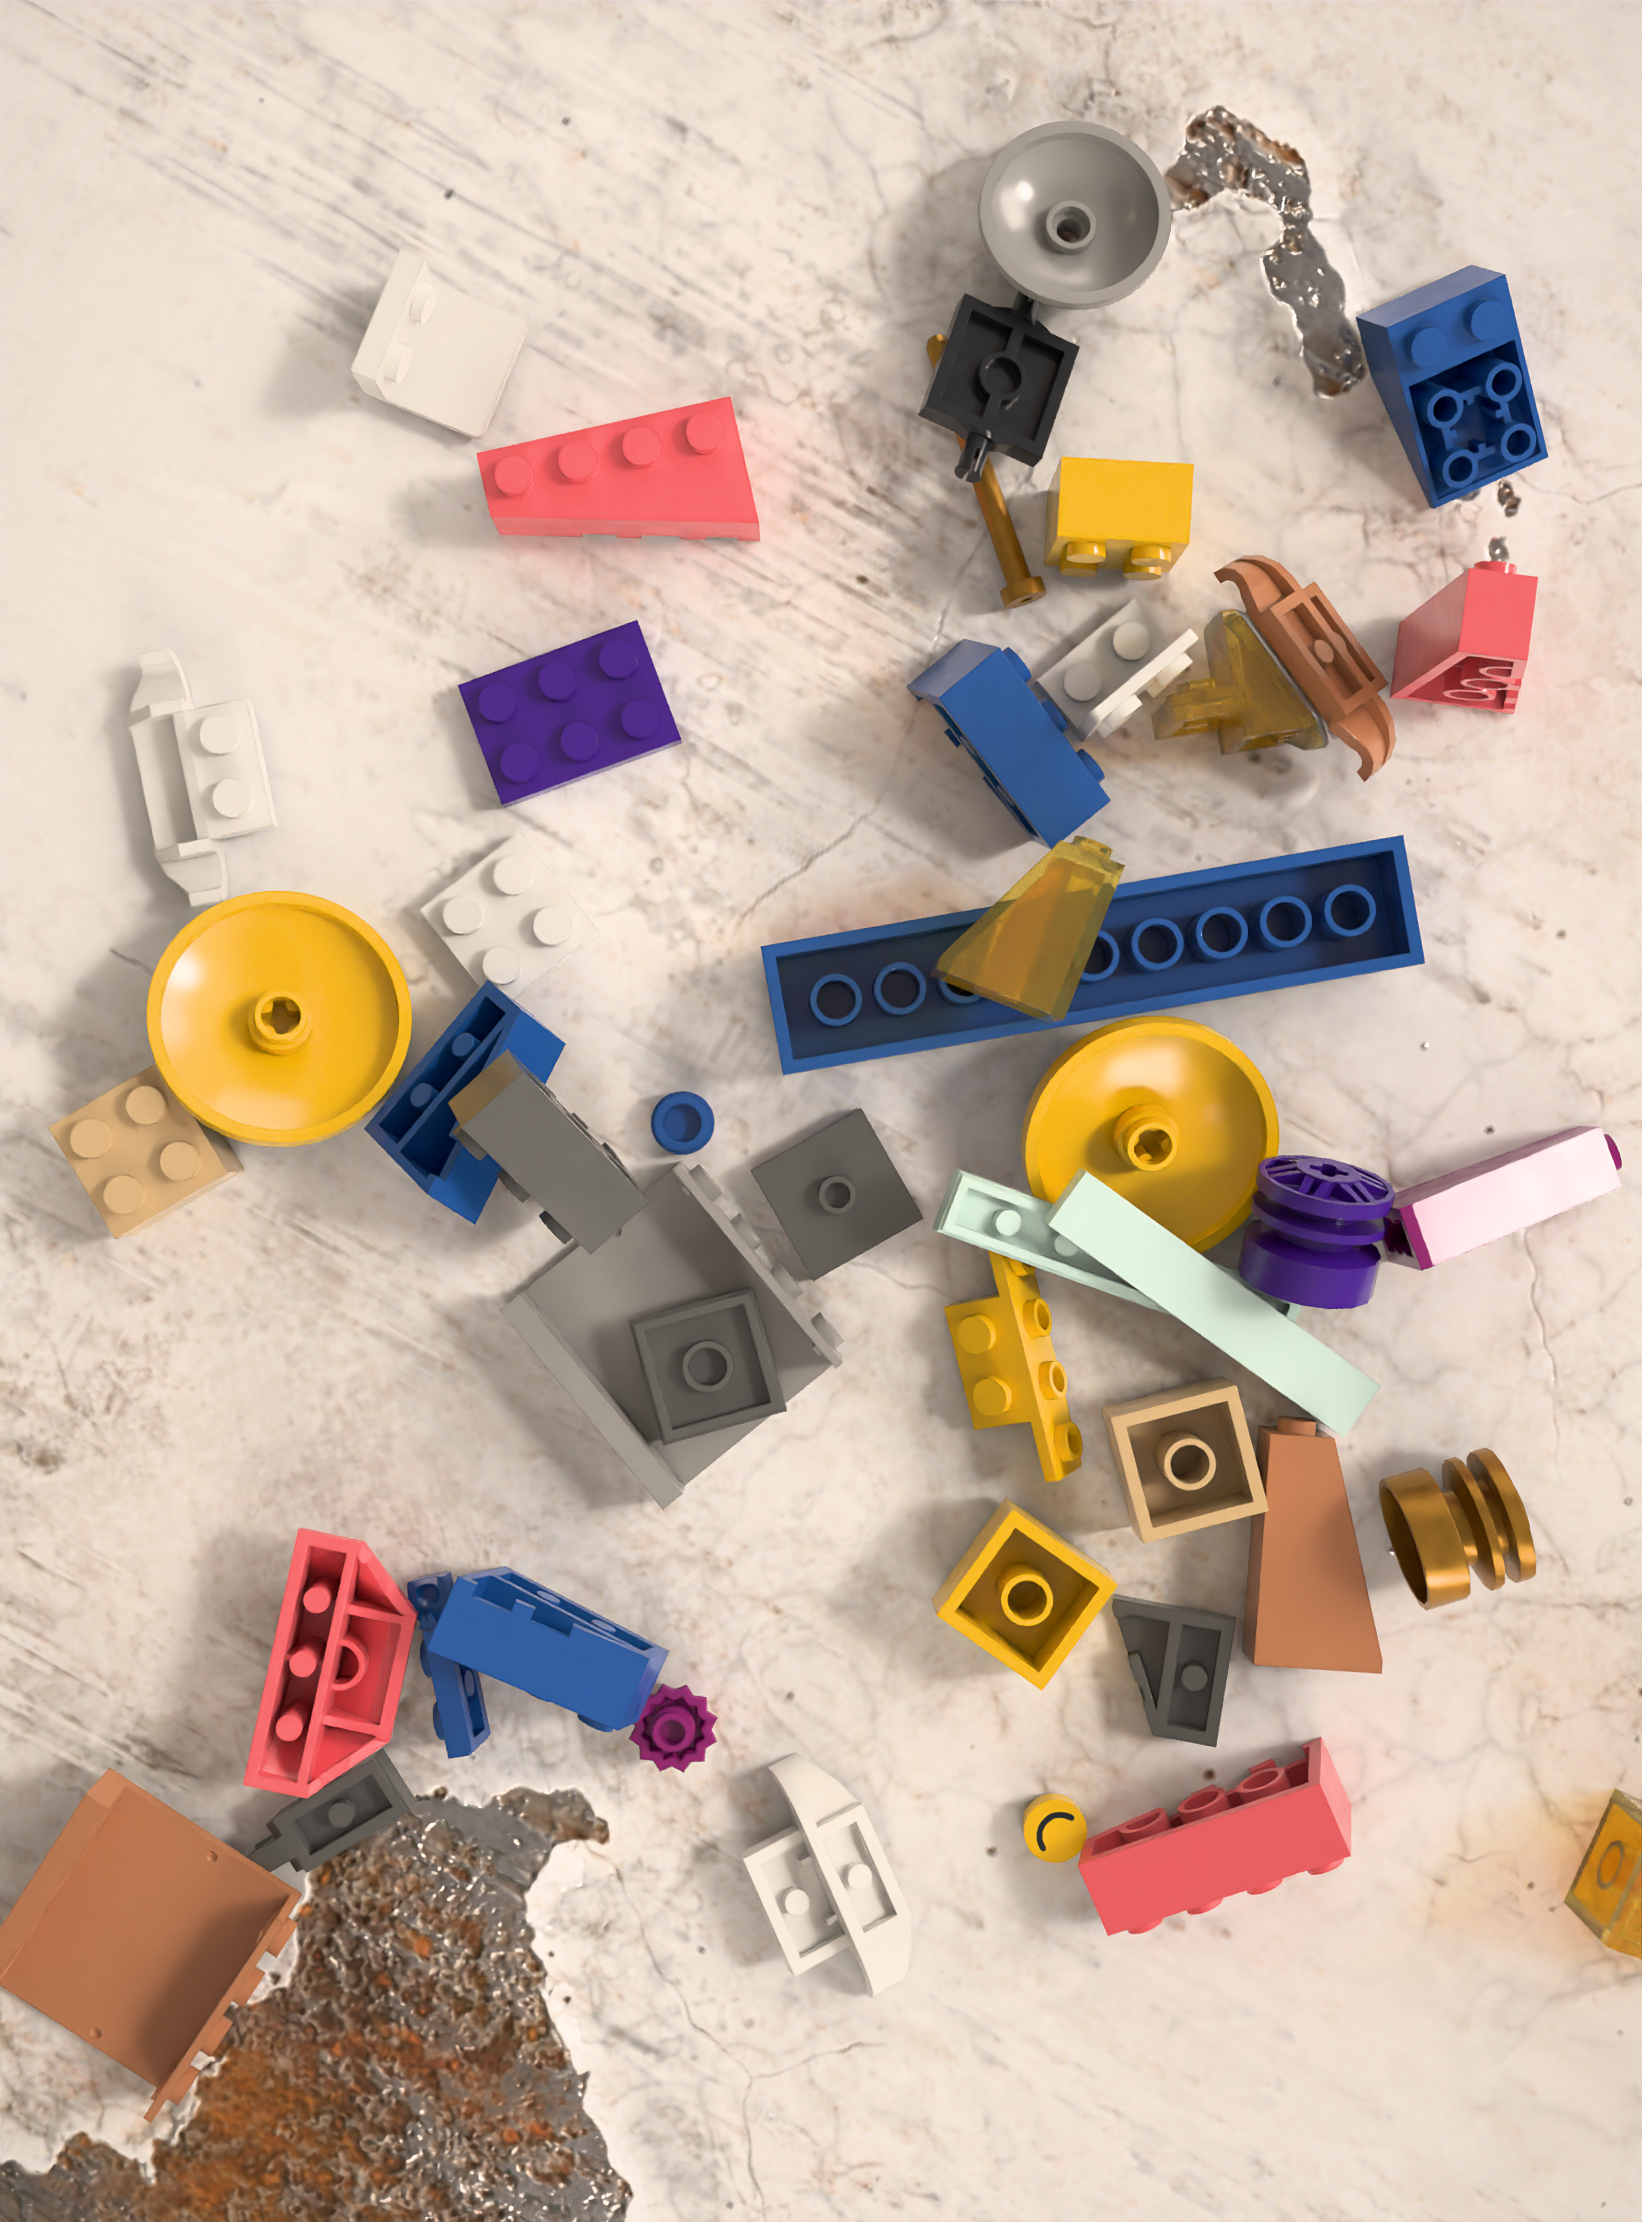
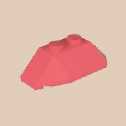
M306 1528L298 1529L243 1782L245 1786L307 1799L322 1789L327 1783L387 1744L392 1737L418 1611L365 1541Z

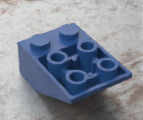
M1469 265L1356 316L1371 377L1431 508L1435 509L1548 458L1506 274Z

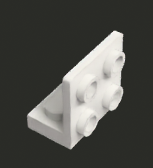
M400 249L350 371L365 394L473 439L481 440L486 433L527 334L528 325L522 317L435 282L425 259Z
M1134 598L1039 677L1035 682V686L1058 709L1067 724L1082 742L1096 730L1103 739H1106L1134 715L1133 713L1143 704L1138 699V695L1146 690L1152 698H1155L1183 674L1182 672L1193 663L1186 653L1199 638L1189 629L1174 643H1171Z

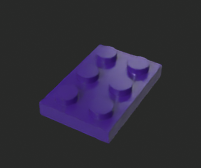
M638 620L458 685L497 794L504 808L682 743Z

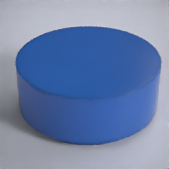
M687 1091L674 1092L662 1098L655 1106L651 1116V1130L657 1143L668 1152L678 1155L692 1154L702 1149L710 1141L715 1128L714 1113L708 1102L701 1096Z

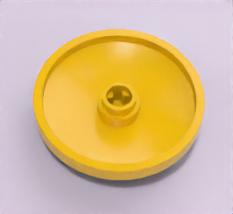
M292 891L254 892L234 897L206 910L186 925L169 944L156 967L148 993L147 1029L150 1048L156 1067L169 1091L193 1117L207 1127L237 1141L258 1146L295 1147L309 1145L334 1137L355 1126L382 1102L393 1087L404 1064L411 1037L412 1006L410 993L404 973L389 946L368 923L353 912L334 902L306 893Z
M1157 1015L1128 1018L1108 1024L1079 1039L1066 1049L1045 1072L1033 1092L1023 1121L1021 1134L1023 1170L1032 1195L1055 1204L1079 1168H1081L1200 1254L1231 1235L1253 1212L1250 1204L1252 1195L1258 1190L1255 1181L1258 1165L1266 1158L1278 1156L1280 1134L1278 1114L1270 1088L1260 1071L1248 1056L1223 1034L1206 1025L1179 1017Z

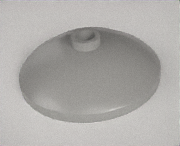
M1058 121L1032 128L1016 137L994 159L984 179L979 197L978 224L984 248L995 268L1013 287L1024 295L1043 304L1062 309L1087 310L1100 308L1131 295L1156 270L1167 247L1171 232L1172 210L1170 197L1163 177L1154 162L1137 144L1126 136L1105 126L1090 122ZM1061 231L1070 232L1076 237L1077 241L1073 243L1063 241L1058 237L1057 233Z

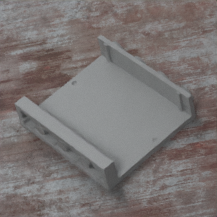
M683 1161L644 1192L649 1203L594 1253L590 1255L579 1245L499 1310L662 1510L683 1494L685 1485L770 1416L663 1446L630 1329V1320L753 1286L785 1403L832 1365L836 1369L843 1363L842 1355L836 1349L844 1342L840 1334L821 1312L812 1319L796 1301V1298L804 1291L781 1263H778L772 1269L769 1268L755 1250L763 1244V1241L740 1213L730 1220L715 1202L723 1194L715 1181L700 1164L690 1171Z

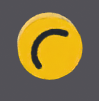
M1050 1793L1037 1797L1028 1805L1022 1818V1832L1029 1850L1043 1861L1061 1863L1070 1860L1080 1852L1085 1844L1087 1825L1082 1811L1072 1799L1065 1795Z

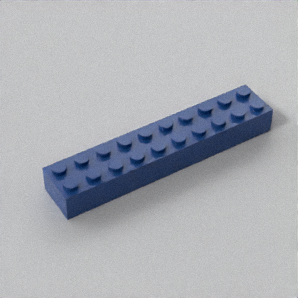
M1403 835L761 946L783 1076L1425 964Z

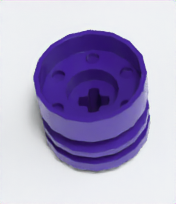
M1279 1155L1264 1159L1258 1165L1255 1180L1258 1190L1252 1195L1250 1204L1254 1215L1259 1220L1252 1221L1245 1229L1238 1263L1241 1278L1253 1288L1274 1298L1302 1306L1323 1309H1352L1367 1304L1373 1296L1381 1262L1378 1248L1372 1243L1381 1241L1387 1234L1389 1223L1386 1216L1393 1209L1396 1195L1392 1185L1377 1174L1355 1165L1332 1159L1306 1155Z

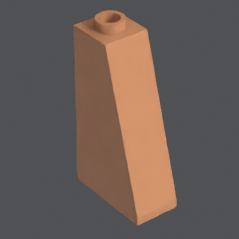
M1279 1416L1277 1426L1258 1425L1256 1461L1269 1511L1252 1515L1242 1651L1253 1665L1382 1674L1383 1659L1335 1438L1322 1430L1316 1429V1420L1309 1418Z

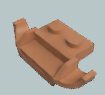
M1244 555L1215 571L1213 574L1220 583L1228 580L1237 585L1246 607L1245 613L1257 625L1328 724L1327 732L1332 739L1340 738L1359 754L1362 759V766L1357 773L1363 782L1367 781L1391 758L1396 742L1394 720L1385 702L1378 694L1389 683L1315 581L1302 589L1296 579L1279 562L1262 555Z

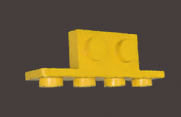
M988 1250L999 1294L958 1301L944 1307L974 1430L1030 1421L1046 1482L1059 1481L1081 1467L1083 1442L1079 1428L1071 1420L1065 1396L1067 1392L1066 1372L1062 1364L1056 1360L1050 1335L1052 1330L1051 1312L1048 1304L1041 1298L1035 1275L1036 1267Z

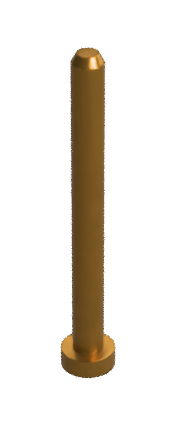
M943 334L934 335L927 340L926 351L933 371L946 337ZM954 432L962 453L966 441ZM988 453L981 473V480L972 483L1007 584V587L1000 591V596L1005 609H1012L1042 598L1047 594L1041 576L1031 577Z

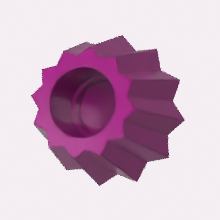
M662 1684L656 1694H650L640 1719L634 1723V1729L628 1739L639 1746L640 1760L653 1761L659 1772L673 1767L684 1773L691 1762H705L706 1748L717 1742L712 1728L718 1717L707 1710V1697L693 1695L687 1684L675 1690Z

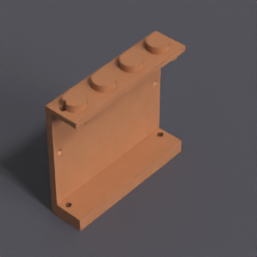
M109 1768L85 1794L0 1927V1985L157 2087L150 2098L154 2102L143 2117L152 2123L167 2099L178 2106L195 2081L200 2070L192 2066L191 2062L199 2050L211 2057L229 2030L233 2021L223 2016L231 2002L233 2001L243 2008L261 1982L266 1972L256 1967L265 1951L277 1958L293 1934L298 1923L288 1916L302 1896V1893L118 1772Z

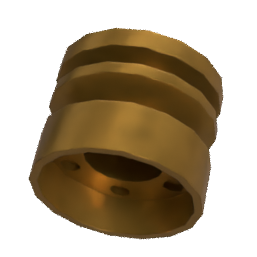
M1486 1447L1469 1453L1466 1458L1467 1467L1457 1457L1445 1460L1442 1465L1444 1491H1441L1431 1474L1422 1467L1383 1478L1379 1483V1500L1393 1551L1410 1591L1419 1605L1426 1611L1467 1599L1471 1594L1469 1566L1472 1567L1482 1584L1491 1591L1499 1589L1505 1584V1574L1515 1583L1532 1579L1536 1574V1554L1525 1507L1504 1465L1496 1454Z

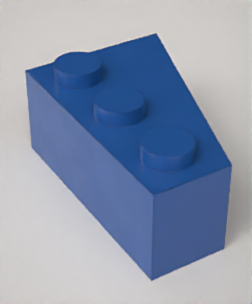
M963 639L906 687L918 702L923 698L929 700L949 727L944 731L945 735L956 748L960 745L964 747L985 775L982 780L1033 841L1052 850L1111 801L1099 784L1105 779V775L1096 761L1085 750L1080 749L1076 752L1063 735L1069 729L1066 720L1048 699L1044 698L1042 701H1038L1026 684L1032 678L1029 669L1011 648L1007 647L1002 651L997 646Z
M487 980L365 1126L364 1130L427 1195L475 1225L498 1180L497 1173L502 1167L489 1154L479 1161L461 1144L453 1133V1130L460 1124L448 1102L507 1049L546 1084L566 1043L532 1013Z
M506 1566L457 1577L426 1647V1650L521 1689L540 1700L551 1702L577 1713L580 1721L603 1732H612L613 1729L618 1731L639 1721L669 1653V1650Z

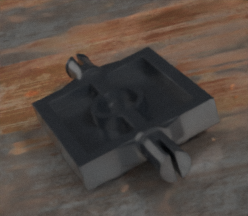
M1019 290L1012 308L995 307L966 293L962 296L956 305L918 414L920 417L956 432L966 441L954 473L958 478L962 479L968 472L965 480L967 482L976 483L981 480V473L989 451L1000 452L1033 468L1042 459L1080 346L1052 334L1040 321L1036 320L1035 316L1040 302L1024 295Z

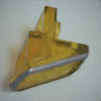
M1237 609L1218 611L1204 628V642L1210 678L1192 680L1177 685V693L1166 696V701L1151 716L1155 741L1217 731L1221 756L1284 746L1286 743L1304 751L1326 748L1329 744L1322 718L1317 709L1252 619L1246 613Z

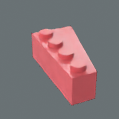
M730 396L476 453L490 517L500 535L583 537V534L616 535L617 538H642L643 535L680 536V539L706 540V537L737 538L738 541H760L758 515Z
M1480 561L1474 564V568H1468L1399 623L1390 698L1514 714L1528 661L1538 577L1516 574L1517 566L1511 563Z
M1322 1737L1301 1745L1305 1758L1282 1768H1277L1272 1758L1249 1768L1251 1775L1242 1780L1236 1788L1227 1792L1222 1788H1216L1212 1784L1191 1793L1192 1796L1186 1798L1178 1806L1177 1810L1179 1813L1168 1817L1165 1809L1159 1807L1086 1839L1077 1866L1107 1935L1110 1936L1125 1930L1130 1934H1141L1158 1926L1165 1917L1187 1911L1191 1915L1202 1914L1217 1907L1225 1897L1247 1891L1250 1895L1263 1894L1280 1885L1283 1878L1304 1871L1311 1875L1323 1874L1337 1868L1343 1863L1344 1858L1350 1857L1351 1804Z

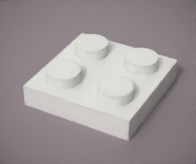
M520 832L516 833L419 910L480 988L489 980L513 1000L519 998L600 934Z

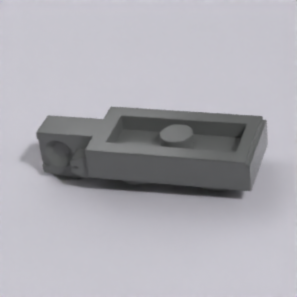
M382 1748L327 1783L309 1798L300 1797L282 1808L266 1823L271 1835L257 1843L255 1850L246 1857L268 1872H272L289 1861L296 1872L304 1869L307 1873L405 1815L414 1807L417 1800Z

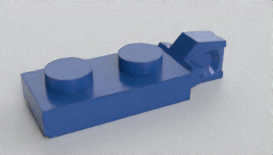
M451 1571L415 1577L407 1583L408 1599L418 1611L419 1629L423 1631L424 1639L420 1644L421 1666L424 1674L429 1678L432 1677L436 1697L433 1707V1725L437 1737L440 1740H445L448 1759L470 1756L491 1734L478 1671L426 1650L454 1586Z

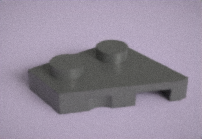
M1114 1594L1112 1610L1115 1619L1119 1623L1128 1652V1660L1135 1682L1139 1686L1143 1707L1152 1735L1216 1747L1236 1616Z

